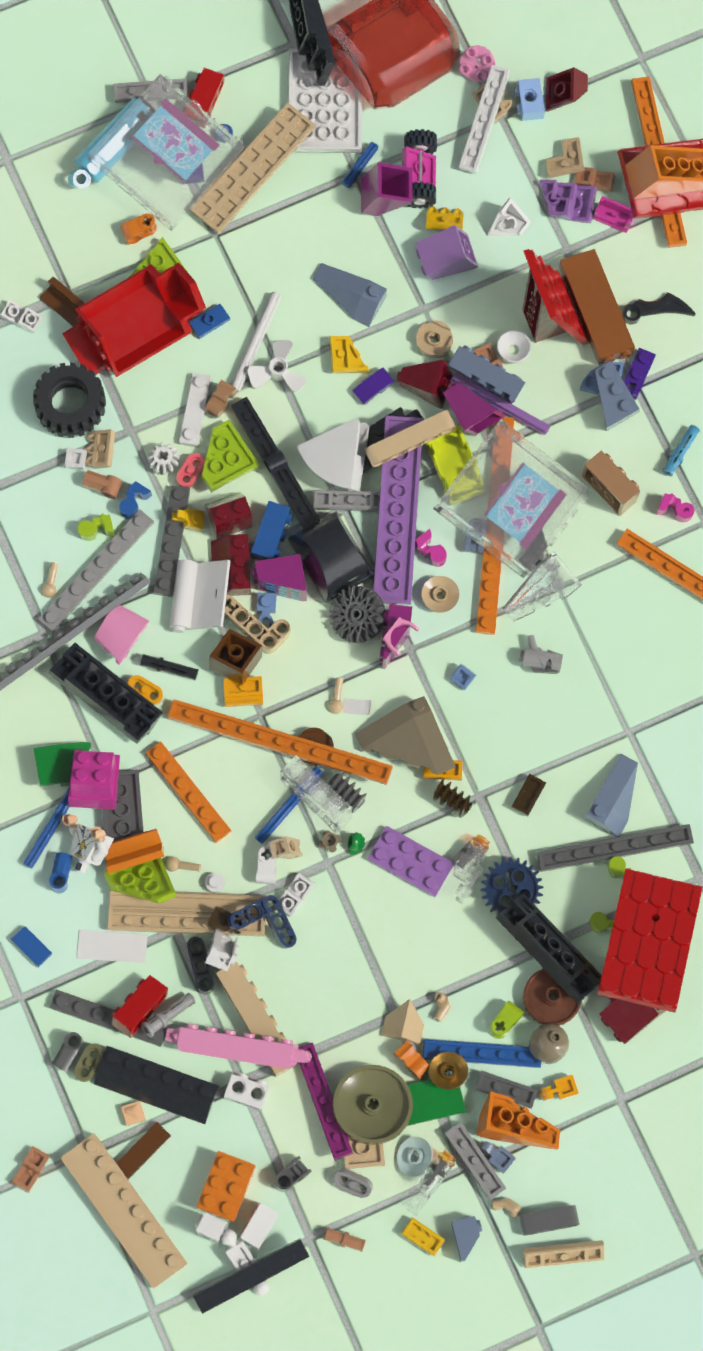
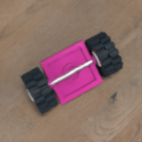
M424 129L409 130V132L404 134L402 166L412 168V203L408 207L413 206V208L419 207V209H422V207L428 208V206L432 207L436 204V156L432 154L437 151V134L434 131L430 132L428 129L426 131Z

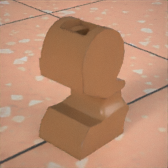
M221 380L217 385L216 391L212 393V398L208 401L205 411L219 418L227 408L228 398H233L237 394L236 388Z

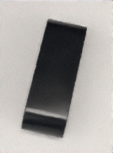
M191 937L187 942V950L196 986L201 994L208 995L214 990V980L210 965L206 963V967L203 970L195 968L197 962L206 961L207 952L205 944L200 937ZM195 942L201 944V949L198 951H193L190 948ZM203 980H208L211 982L209 988L203 989L200 987V983Z

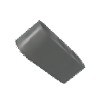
M576 1205L519 1216L523 1236L580 1225Z

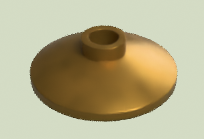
M440 1053L432 1059L429 1065V1077L433 1084L441 1089H456L463 1085L468 1077L467 1062L457 1053ZM447 1071H451L452 1075L447 1076L445 1075V1073Z

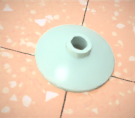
M421 1137L406 1139L398 1149L397 1164L399 1169L407 1176L417 1177L424 1174L432 1163L433 1151L431 1145Z

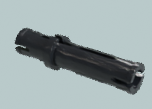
M145 654L142 655L140 662L141 666L156 669L157 672L164 671L195 681L199 671L196 668L164 660L163 657L156 658Z

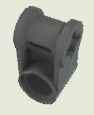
M298 1156L276 1176L275 1188L279 1192H287L305 1179L312 1170L307 1169L302 1163L301 1157ZM285 1177L289 1180V1185L281 1187L278 1184V1180Z

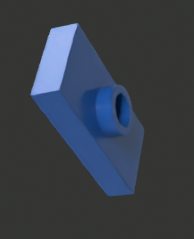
M220 303L189 322V325L198 338L201 339L230 321L231 318Z

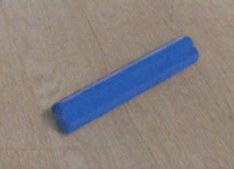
M370 142L343 178V186L346 188L352 186L377 152L378 145L376 143Z

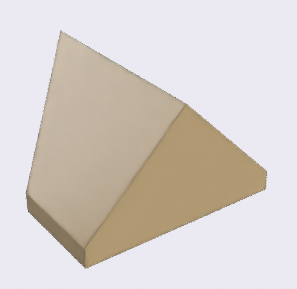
M411 999L386 1016L382 1036L402 1041L408 1040L410 1043L420 1045L424 1023Z

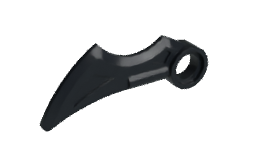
M667 292L657 301L650 302L638 299L633 304H629L624 308L622 316L627 324L633 325L639 322L643 316L675 313L695 317L696 313L683 300ZM633 310L636 312L637 317L630 318L627 312Z

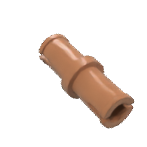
M327 1227L324 1240L340 1244V1247L345 1248L346 1246L360 1252L363 1251L366 1242L365 1239L349 1235V1232L345 1231L343 1233Z

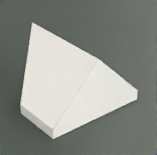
M508 198L499 210L487 236H521L531 221L512 198Z

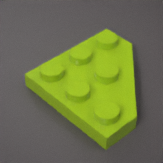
M230 420L221 423L212 430L201 476L211 493L259 467V463Z
M161 858L110 874L107 870L104 871L111 891L158 904L177 897Z

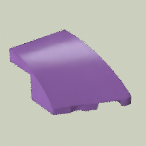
M540 179V185L542 186L544 198L551 216L573 222L592 223L597 193L595 186H578L576 183H562L556 180Z

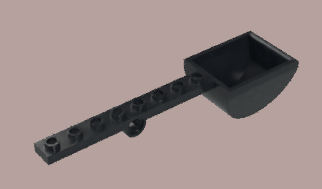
M248 397L231 405L232 411L303 528L291 535L288 541L296 555H301L302 565L323 601L327 603L338 597V593H342L341 590L358 586L375 576L373 570L339 513L335 511L322 519L319 518L289 468L284 454L277 448Z

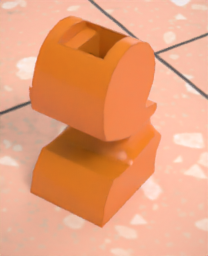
M408 1040L394 1052L393 1055L399 1060H403L406 1068L416 1078H422L421 1076L427 1070L429 1071L428 1063L414 1050L413 1045Z

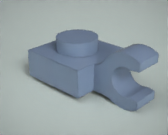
M486 1141L480 1147L491 1156L488 1162L502 1174L507 1171L516 1159L515 1156L501 1145L498 1149H495Z

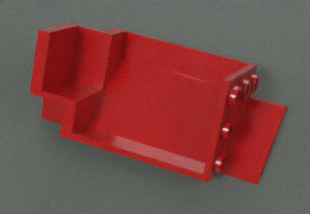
M180 263L173 265L162 273H159L151 264L77 307L75 310L78 315L76 317L78 324L63 332L62 335L80 365L87 366V371L92 370L97 375L106 369L109 373L112 372L115 377H118L191 334L192 330L188 320L203 312L206 306L196 281Z

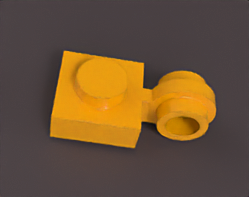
M573 1074L554 1080L555 1089H552L551 1086L540 1089L539 1096L543 1101L554 1098V1093H557L559 1100L579 1094Z

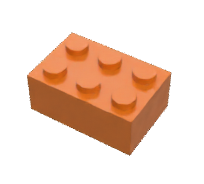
M218 1151L196 1206L197 1210L235 1224L256 1165Z

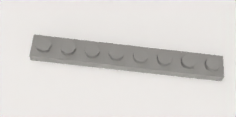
M139 509L38 618L39 622L53 633L154 524V520Z

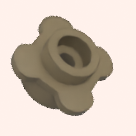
M329 830L324 831L323 838L319 841V847L326 848L331 853L336 852V846L341 841L340 835H335Z

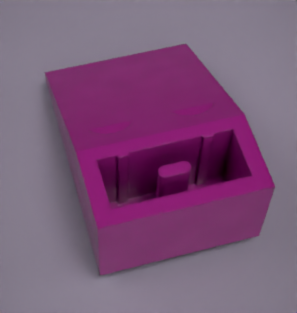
M390 604L389 610H385L384 626L387 628H383L382 639L399 617L411 622L413 606ZM399 626L391 633V644L398 651L409 637L410 626ZM382 640L381 644L385 645V647L381 646L379 663H383L382 669H386L396 654L390 651L385 641Z

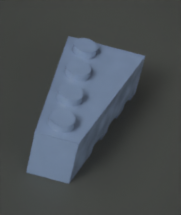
M465 345L463 347L459 346L448 367L511 404L514 403L526 382L519 376L506 372V369L502 366L490 363V360L485 356L475 355L473 353L474 350Z

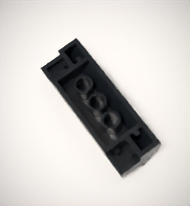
M76 642L63 653L62 658L49 670V675L136 744L146 735H149L163 715L159 708Z
M524 893L496 916L501 925L507 929L515 940L527 950L577 1004L584 1000L600 984L601 973Z
M108 1045L99 1063L94 1081L96 1086L206 1125L219 1085Z

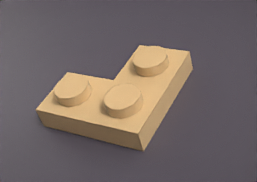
M579 137L562 140L563 156L546 159L549 178L585 171Z

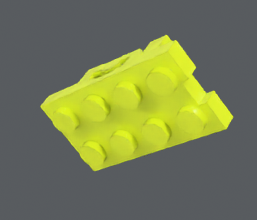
M456 425V429L426 443L450 506L486 494L478 466L460 425Z

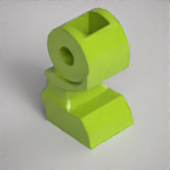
M102 513L100 516L93 518L92 522L88 520L81 521L78 525L80 538L85 541L95 540L99 528H104L107 536L114 537L110 514L105 515Z
M615 856L608 864V872L612 878H623L626 862L622 857Z
M595 912L591 915L589 926L595 933L600 934L606 930L612 931L614 920L612 918L607 920L604 913Z

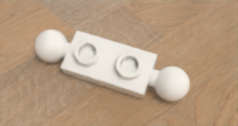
M227 1229L221 1235V1241L223 1244L230 1246L225 1251L238 1271L256 1260L243 1239L237 1243L236 1233L231 1229ZM263 1281L253 1287L255 1294L263 1296L268 1293L269 1284L267 1281Z

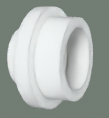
M212 873L207 876L205 884L209 891L216 893L224 888L225 880L221 874Z

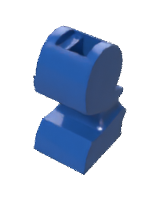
M137 481L129 485L126 499H123L119 504L120 513L126 519L132 518L139 510L135 500L136 497H140L143 500L152 497L151 490Z

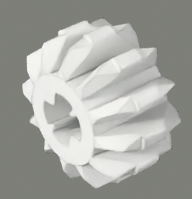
M161 442V447L154 444V450H149L150 456L147 460L151 463V469L156 468L155 472L157 474L163 470L165 475L167 473L166 470L173 472V467H178L177 460L180 458L176 454V448L171 449L170 443L164 447V443Z

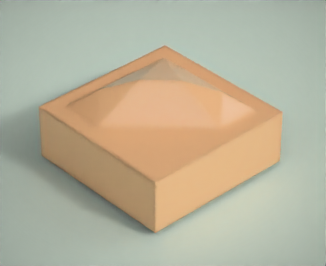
M140 1101L121 1107L127 1126L146 1121Z

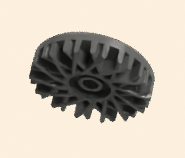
M363 586L348 587L347 590H341L342 593H338L339 597L333 599L335 603H331L333 609L329 610L332 615H329V618H332L330 623L333 625L332 629L336 630V635H339L340 638L348 642L364 643L370 641L381 631L385 622L383 600L374 590Z

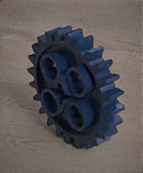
M509 857L507 863L502 858L501 865L495 861L494 869L488 867L490 874H483L487 880L480 882L485 885V888L480 889V891L486 894L481 897V899L488 900L485 906H492L490 913L496 910L497 916L508 907L501 904L502 896H508L510 904L514 901L512 892L507 891L510 885L505 875L506 872L509 873L511 885L516 886V890H514L516 899L519 897V892L524 889L529 893L528 898L533 904L541 903L537 897H541L543 894L539 893L538 890L544 888V886L538 885V882L542 880V878H536L539 871H531L534 865L527 867V860L521 864L519 857L515 862H513L512 857ZM515 871H520L523 875L520 882L515 881L513 878ZM496 877L503 878L504 886L502 888L495 885Z

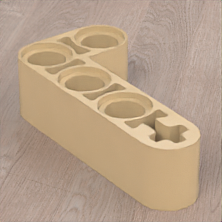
M226 595V605L230 604L231 609L228 606L225 607L224 617L247 638L261 644L264 653H274L289 638L291 629L288 621L284 619L277 620L268 629L235 598ZM244 615L246 619L240 622L236 620V617ZM256 627L260 630V632L257 634H252L250 630ZM279 627H285L287 631L285 633H279L277 629ZM271 640L274 644L271 647H267L264 645V642Z

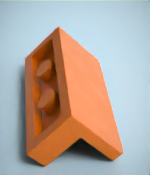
M155 828L112 842L108 854L105 856L108 873L110 874L164 857V846L158 830Z

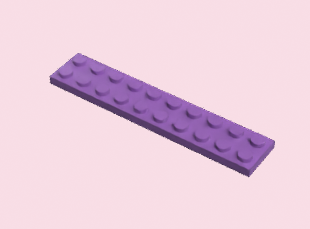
M386 416L384 439L423 421V418ZM422 446L382 464L374 591L385 604L411 605Z

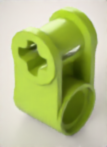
M508 1000L491 1024V1035L496 1039L504 1038L525 1012ZM500 1025H502V1026H503V1031H502V1030H499V1032L496 1031V1027H499Z

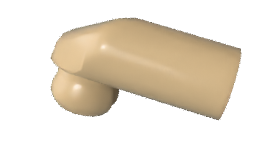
M437 992L434 999L436 1000L438 1011L433 1018L442 1023L451 1006L448 996L443 992Z
M504 1198L492 1201L494 1211L506 1209L510 1212L511 1217H518L520 1215L521 1207L512 1199Z

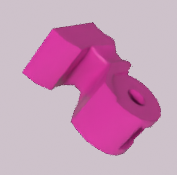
M664 493L656 515L665 514L667 509L671 507L674 511L675 520L685 523L691 520L695 509L688 502L681 503V499L675 497L673 493Z
M429 528L415 540L417 553L422 554L425 558L430 557V562L433 566L441 567L446 562L447 552L441 544L428 546L432 538V532Z

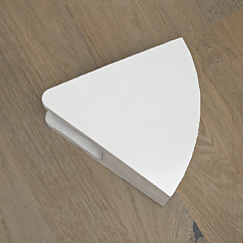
M353 419L297 446L306 464L319 477L331 484L353 491H360L369 433V425L367 423H360L359 420Z

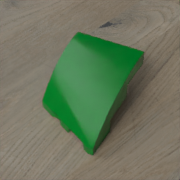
M91 742L66 743L33 748L40 787L60 784L61 787L69 786L75 750L89 751L91 749Z

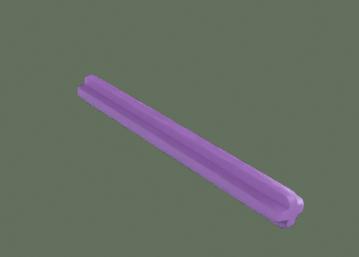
M458 373L452 375L451 383L464 385L504 413L543 435L548 433L550 429L549 424Z

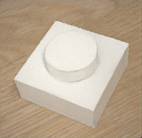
M67 448L64 466L70 469L84 470L87 451L85 449Z

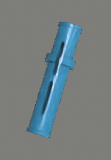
M690 425L675 451L670 453V459L662 469V472L667 476L672 477L678 465L683 463V457L700 432L697 426Z

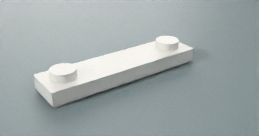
M193 373L179 440L180 445L198 447L212 378L210 375Z

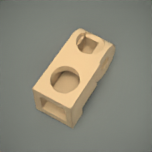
M285 836L269 842L273 859H295L303 856L299 847V839Z

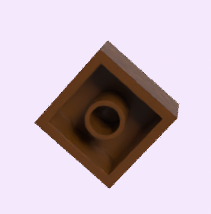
M229 629L209 656V669L243 685L262 658V645Z

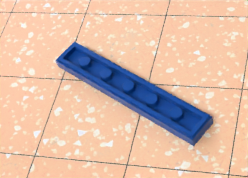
M424 1039L422 1058L424 1060H432L443 1052H454L462 1056L467 1063L541 1068V1060L535 1059L530 1052V1048L525 1046Z

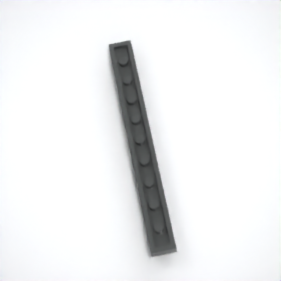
M141 572L134 574L124 585L117 586L113 593L102 597L98 601L99 603L85 609L78 618L71 619L63 629L56 630L49 639L39 642L31 652L24 653L17 662L9 664L0 673V691L150 583L149 579Z

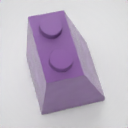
M456 225L416 242V254L422 261L421 270L424 276L432 280L478 268L469 235Z

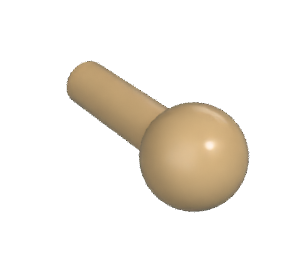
M51 562L47 583L41 589L43 596L46 598L55 596L57 591L54 583L59 563Z
M336 677L333 700L328 704V709L333 714H339L343 710V703L341 701L343 678Z
M175 856L168 857L165 861V867L170 872H175L178 869L201 871V864L183 862Z

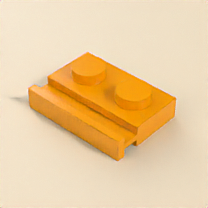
M262 676L248 677L243 685L229 678H223L225 707L264 705Z

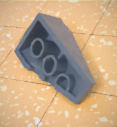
M323 263L320 264L313 276V280L353 320L367 327H370L387 297V288L371 280Z

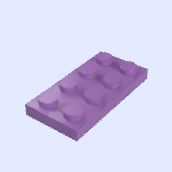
M389 826L385 827L367 859L434 898L454 866V863Z

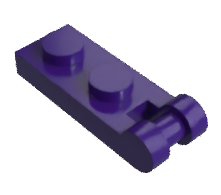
M640 347L624 380L634 400H637L656 357V354ZM629 384L635 386V389L628 387Z

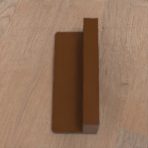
M52 276L48 280L49 287L40 296V299L71 326H75L78 324L76 320L78 315L75 309L85 302Z

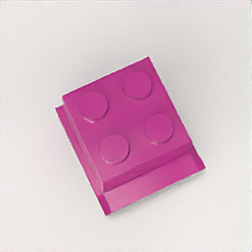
M75 750L68 794L69 807L116 810L120 755H115L114 752Z

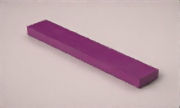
M310 1043L301 1046L298 1049L310 1051L312 1055L310 1062H300L299 1064L333 1159L335 1161L353 1154L347 1135L336 1122L333 1113V1096L314 1044Z

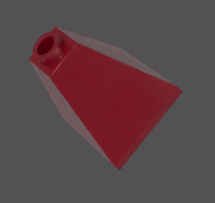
M437 360L402 367L401 371L397 373L396 381L407 391L433 406L443 409L446 400L443 392L447 390L451 383L452 373L445 360Z

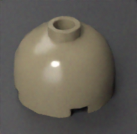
M548 1023L539 1026L532 1032L529 1048L534 1058L538 1061L546 1062L545 1064H554L564 1058L569 1049L570 1041L563 1028L556 1024Z

